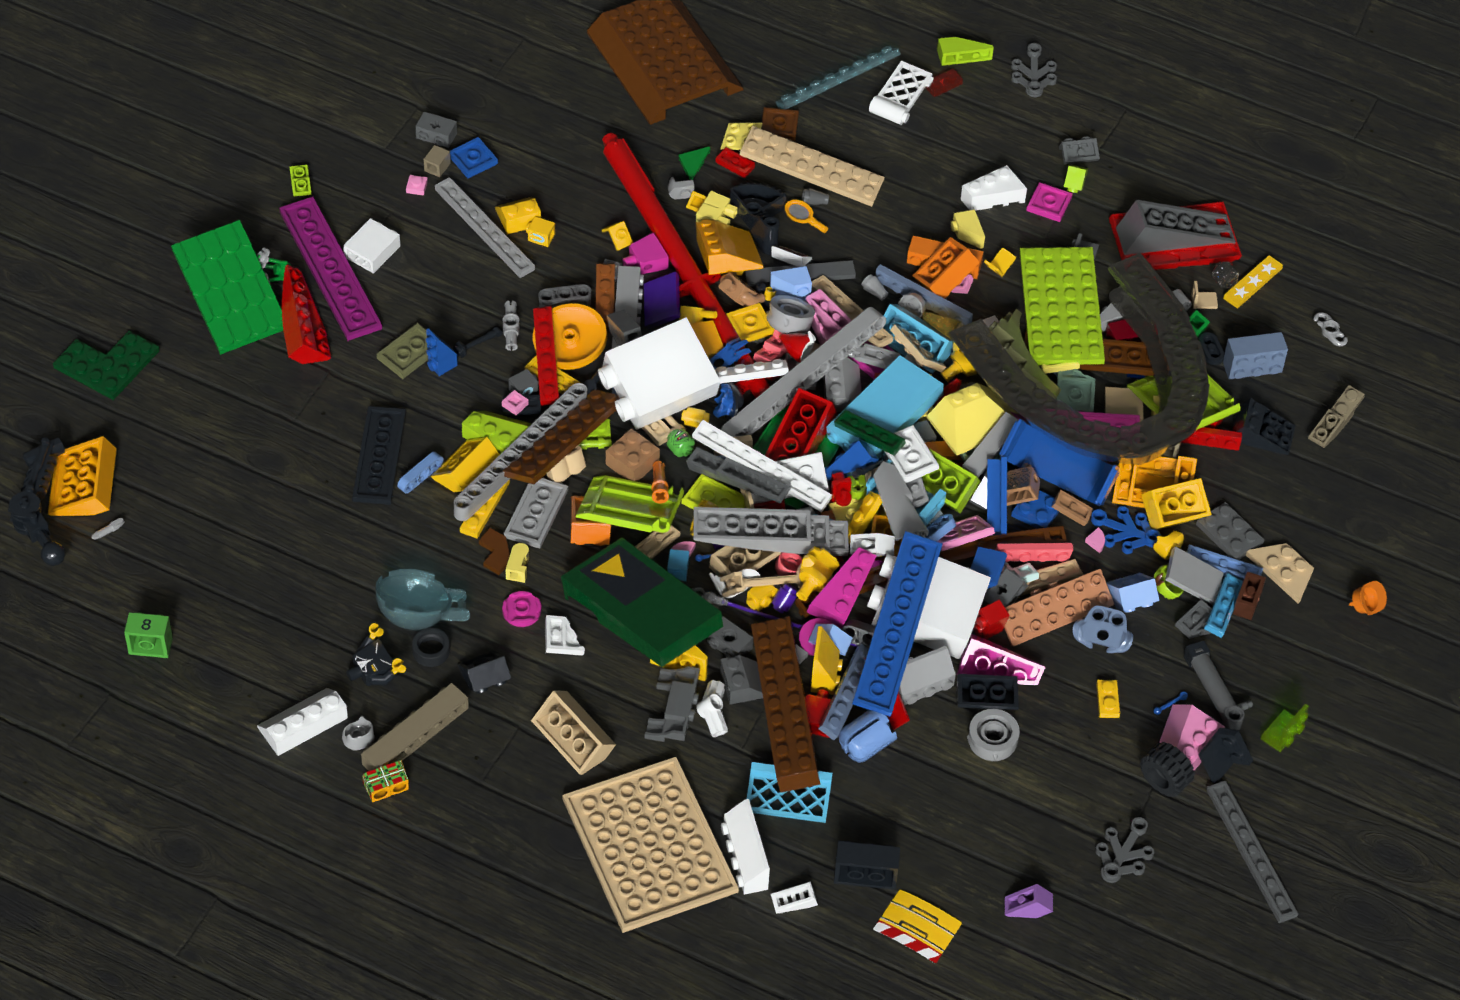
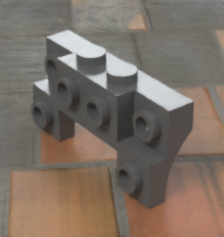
M689 666L673 670L660 668L657 689L670 691L665 719L649 718L645 739L665 742V738L685 741L690 721L693 722L695 717L693 705L698 704L699 693H696L700 668Z

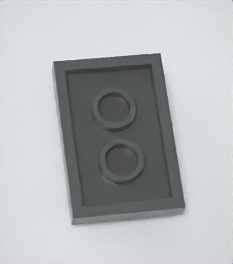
M1226 502L1212 510V515L1200 518L1196 523L1220 549L1233 559L1239 560L1243 558L1248 550L1256 549L1264 543V539Z

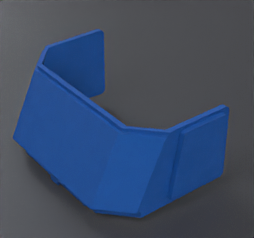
M1019 419L1018 422L1015 421L999 453L1001 457H1007L1008 462L1019 468L1024 463L1030 464L1038 477L1098 506L1104 505L1120 474V468L1117 465H1110L1100 460V457L1077 447L1078 443L1073 441L1069 443L1051 433L1046 434L1028 425L1022 419Z

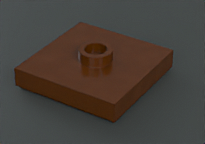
M764 107L761 129L795 141L799 111Z

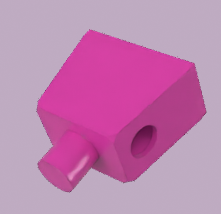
M652 233L629 246V256L622 260L624 266L640 267V274L668 269L669 257L655 234Z

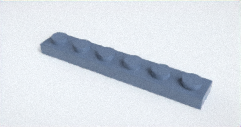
M881 264L876 268V277L882 285L901 295L910 292L918 293L924 298L926 309L952 321L959 327H966L972 324V313Z
M862 643L857 646L818 727L820 731L833 740L839 736L853 706L852 702L869 650Z

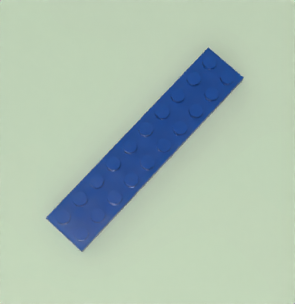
M905 531L852 704L889 717L891 716L942 543Z

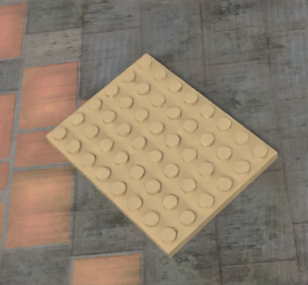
M676 757L562 795L564 804L622 933L738 893L739 888Z

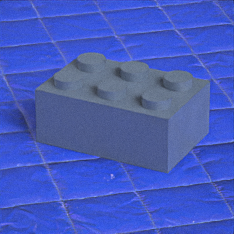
M1282 332L1228 339L1223 359L1228 379L1282 373L1288 351Z

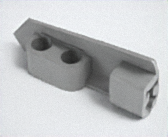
M883 461L874 473L873 478L892 534L895 536V541L902 539L905 531L924 538L927 537L929 531L912 504L913 498L910 490L895 465Z

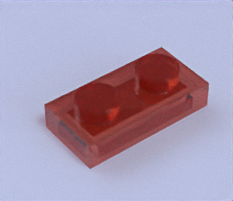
M951 69L934 77L931 85L925 88L933 97H936L962 85L963 79L954 69Z

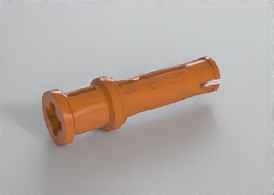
M656 461L653 463L652 499L654 502L662 504L669 499V486L665 481L664 463Z

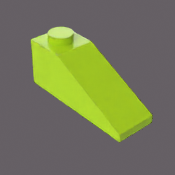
M959 37L938 39L937 46L941 66L992 60L994 49L993 45Z

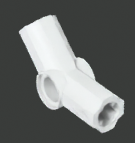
M711 680L708 683L703 699L696 707L699 715L705 718L712 737H718L728 732L721 712L723 708L722 697L725 692L724 684L721 681Z

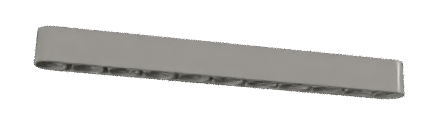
M873 307L864 310L737 413V416L726 422L721 431L732 437L752 435L792 402L798 388L806 391L881 330L886 324V317Z
M582 383L573 384L454 499V517L457 520L466 521L472 517L510 479L504 476L505 472L503 470L515 459L518 460L524 451L529 450L533 446L535 441L545 436L546 431L554 428L556 422L563 420L570 410H574L579 405L580 401L587 398L586 385Z

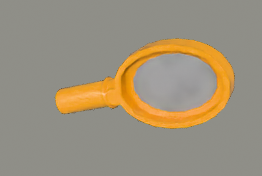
M790 200L786 203L785 212L791 220L798 223H809L823 233L828 231L827 226L813 217V210L807 203L801 200Z

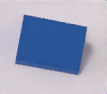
M978 547L970 569L991 577L988 588L994 587L999 581L1007 554L1001 551Z

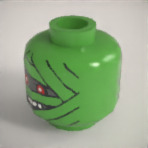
M675 429L668 435L667 446L677 457L689 456L693 452L695 441L686 430Z

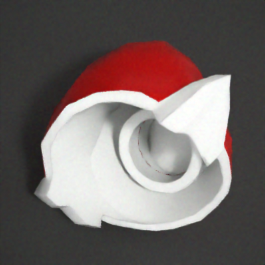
M811 331L808 334L782 333L779 336L786 351L797 361L796 366L809 356L814 341H816V337Z

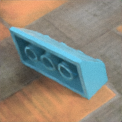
M898 304L889 305L884 314L886 324L883 327L893 336V342L888 344V346L904 356L908 354L904 350L905 346L898 343L894 339L895 335L890 331L894 325L905 328L921 343L920 347L930 351L934 355V361L944 363L953 350V342L956 340ZM923 366L924 369L931 373H934L936 371L929 367Z

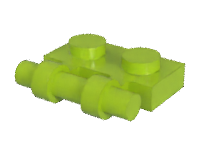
M606 419L578 446L582 450H587L589 447L604 449V447L612 446L610 419Z

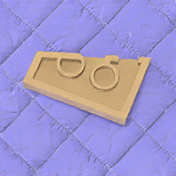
M897 325L891 328L890 331L895 335L894 339L905 346L904 350L909 355L914 356V361L919 366H926L939 372L944 371L946 366L943 363L934 361V355L920 347L921 343L905 328Z

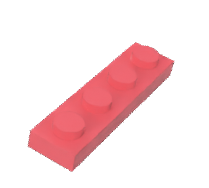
M1072 543L997 544L995 550L1007 554L1005 562L1069 561L1073 552Z

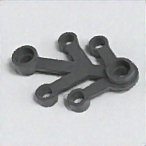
M1037 43L1029 44L1027 54L1031 58V70L1019 59H1014L1011 64L1013 70H1020L1031 79V82L1022 77L1020 72H1013L1011 77L1012 82L1022 84L1026 88L1027 95L1031 97L1041 96L1044 87L1055 85L1057 81L1055 74H1048L1046 79L1038 82V79L1046 73L1055 72L1057 64L1054 61H1048L1044 67L1038 70V57L1041 55L1042 48Z
M1137 817L1132 820L1131 833L1122 848L1117 837V830L1112 827L1106 829L1105 839L1110 841L1116 857L1113 863L1108 854V845L1103 842L1097 844L1095 852L1102 859L1104 866L1101 869V876L1106 882L1115 883L1120 880L1121 875L1130 873L1142 875L1144 873L1145 864L1143 862L1136 861L1133 865L1120 867L1124 861L1138 858L1151 860L1153 858L1154 849L1151 846L1130 851L1137 838L1147 831L1148 823L1144 818ZM1138 866V867H1141L1142 869H1141V870H1137L1135 867Z

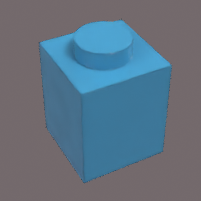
M670 549L667 571L678 580L686 581L689 551Z

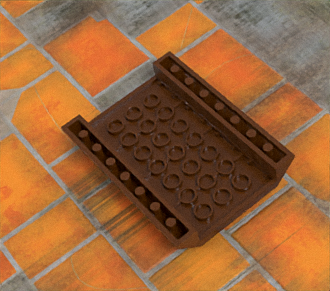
M637 0L603 12L587 30V34L650 125L666 119V109L720 89H723L727 96L743 91L739 81L681 0Z

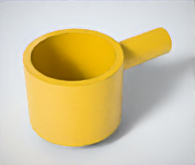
M681 306L679 320L687 317L689 323L703 322V318L716 319L717 312L706 311L698 307Z

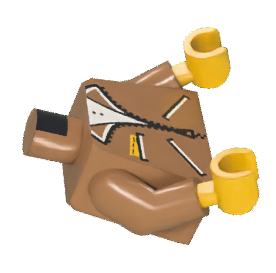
M744 271L724 273L720 278L718 287L743 307L763 303L765 300L771 301L776 294V291L771 292L772 287H766L764 294H758L738 277Z

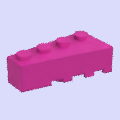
M859 547L811 602L807 613L818 618H824L842 629L877 555Z

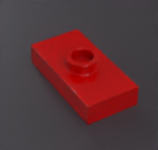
M727 147L716 157L717 164L743 178H746L755 168V162Z

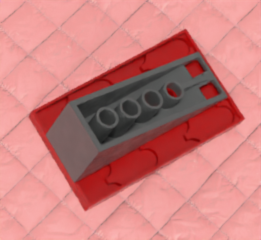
M1136 200L1127 213L1111 214L1109 217L1126 273L1173 269L1179 266L1233 262L1239 260L1242 256L1224 202L1177 207Z

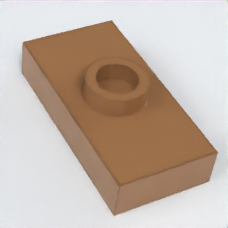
M1062 490L1057 493L1052 508L1083 526L1088 523L1093 508Z

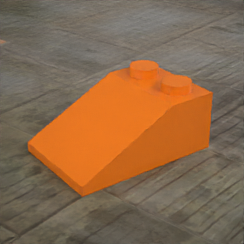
M571 496V543L577 545H610L611 524L576 518V514L585 496Z

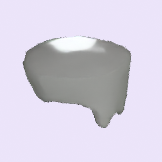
M363 716L356 722L347 725L342 732L344 745L352 750L367 748L373 744L375 739L372 723Z

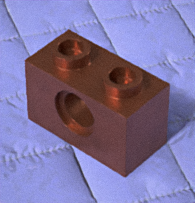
M1247 571L1236 600L1233 615L1252 620L1266 577Z

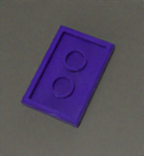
M677 272L644 283L645 327L648 330L680 318L679 275Z

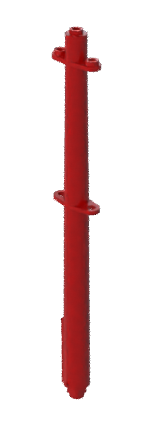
M614 133L606 134L602 139L605 146L603 153L683 281V284L679 286V297L691 295L699 308L717 312L716 319L706 318V320L714 321L725 347L729 341L737 339L739 336L709 287L721 278V274L709 275V273H701L655 196L652 184L624 138L618 139ZM748 353L737 362H734L735 366L738 364L750 365L754 364V361ZM779 376L739 381L735 385L741 389L743 394L747 390H751L756 399L770 387L767 381H774Z

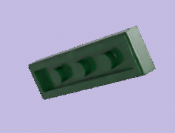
M846 409L834 421L835 427L893 456L906 444L904 438Z

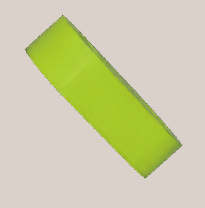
M852 475L847 476L852 481L850 493L852 498L856 500L865 498L867 492L865 475H860L857 480Z

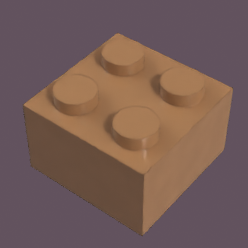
M632 428L606 450V465L626 480L636 482L652 470L653 463L659 461L660 449Z

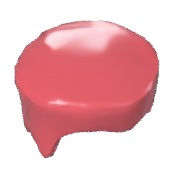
M782 552L775 562L777 575H796L803 557L794 553Z

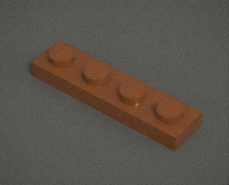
M596 264V311L603 318L606 329H609L607 315L614 313L615 264Z

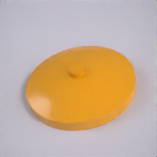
M563 304L552 308L557 368L563 370L577 369L596 360L603 352L607 342V329L600 314L582 304ZM534 327V331H533V344H534V348H535V351H536L535 327Z

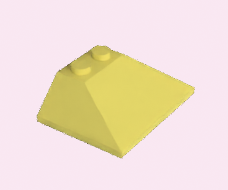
M975 383L944 396L927 415V419L955 455L958 456L977 448L1005 412L1010 415L1012 414L991 388Z

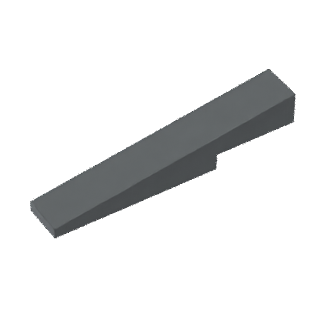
M696 447L686 461L689 470L750 491L778 503L783 501L791 489L789 485L728 457L724 460Z

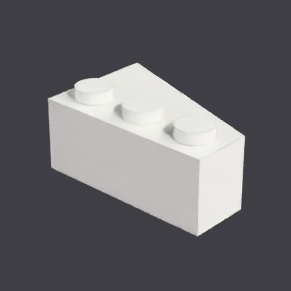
M1006 165L962 185L961 201L969 210L975 211L992 208L993 205L999 204L1007 206L1009 203L1018 201L1020 204L1025 203L1027 188Z

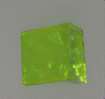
M1305 704L1295 716L1284 709L1262 734L1261 740L1279 752L1285 747L1289 748L1294 741V736L1296 734L1300 735L1306 726L1304 722L1309 716L1307 713L1309 705Z

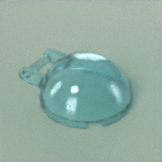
M399 569L390 571L389 576L382 579V576L379 577L376 582L375 593L380 611L388 621L403 629L421 630L432 627L441 620L467 621L470 618V612L466 608L465 600L467 595L465 590L445 588L443 583L434 579L435 574L416 569ZM452 602H458V608H451Z

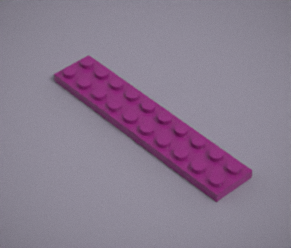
M314 197L280 207V214L347 341L381 330L382 324Z

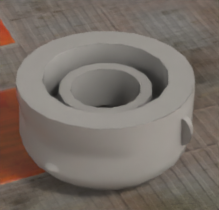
M778 295L771 299L770 310L766 312V317L770 326L780 333L805 334L811 328L815 310L810 304L799 298Z
M987 709L977 713L970 722L969 734L967 736L971 750L978 757L988 761H1001L1008 758L1017 747L1020 733L1019 725L1012 715L1003 710ZM986 735H997L1001 739L993 741L988 739Z

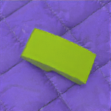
M308 165L290 166L293 197L312 195Z

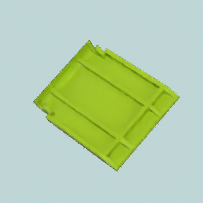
M1188 359L1171 366L1170 378L1147 376L1127 385L1153 412H1156L1170 429H1176L1183 436L1240 411V404L1234 405V398L1195 362ZM1153 396H1161V408L1153 402Z
M606 475L593 477L576 514V518L646 532L656 531L665 533L671 527L684 495V490L681 488L680 494L675 495L673 493L674 487L671 486L668 489V501L658 504L652 499L653 491L651 484Z

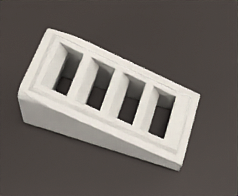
M811 882L771 894L776 914L818 905ZM805 893H808V898H805ZM796 895H800L801 900L797 901ZM791 896L793 902L789 903L787 897ZM779 898H783L785 905L781 906Z

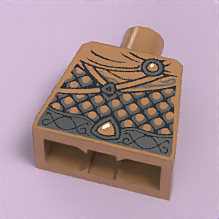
M1024 463L1020 469L1010 470L1007 473V506L1038 500L1040 479L1030 464Z

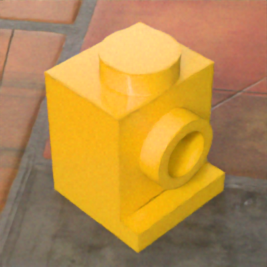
M773 585L752 587L747 592L746 604L751 609L760 611L763 607L766 608L770 605L778 589Z

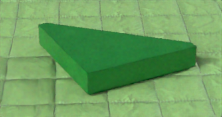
M710 147L679 155V161L689 180H693L701 169L704 160L710 153Z

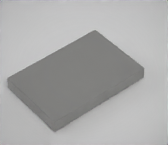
M1175 546L1171 551L1165 580L1213 606L1221 587L1223 572Z

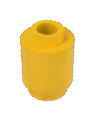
M688 407L687 410H683L681 421H684L686 426L697 428L702 420L709 423L710 413H706V410Z

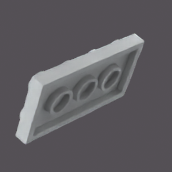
M541 478L536 484L528 483L504 532V536L507 539L540 549L568 492V486Z

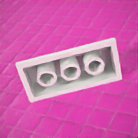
M326 688L262 722L257 727L279 756L347 719V707L336 691Z
M746 799L724 814V823H721L723 835H727L728 838L726 840L727 850L732 852L733 855L731 863L733 870L737 869V885L742 887L744 894L768 890L770 868L750 801Z

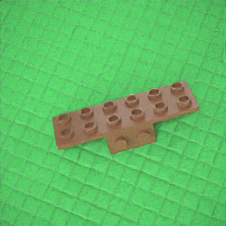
M1101 569L1066 583L1059 584L1058 581L1047 585L1048 589L1043 591L1041 588L1030 592L1031 596L1006 606L1005 608L1010 617L1004 628L1011 646H1016L1086 617L1094 606H1104L1107 608L1113 606L1114 602Z

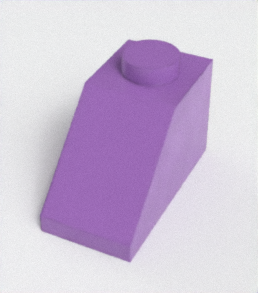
M1038 884L1005 896V915L1007 917L1039 918L1053 912V893Z

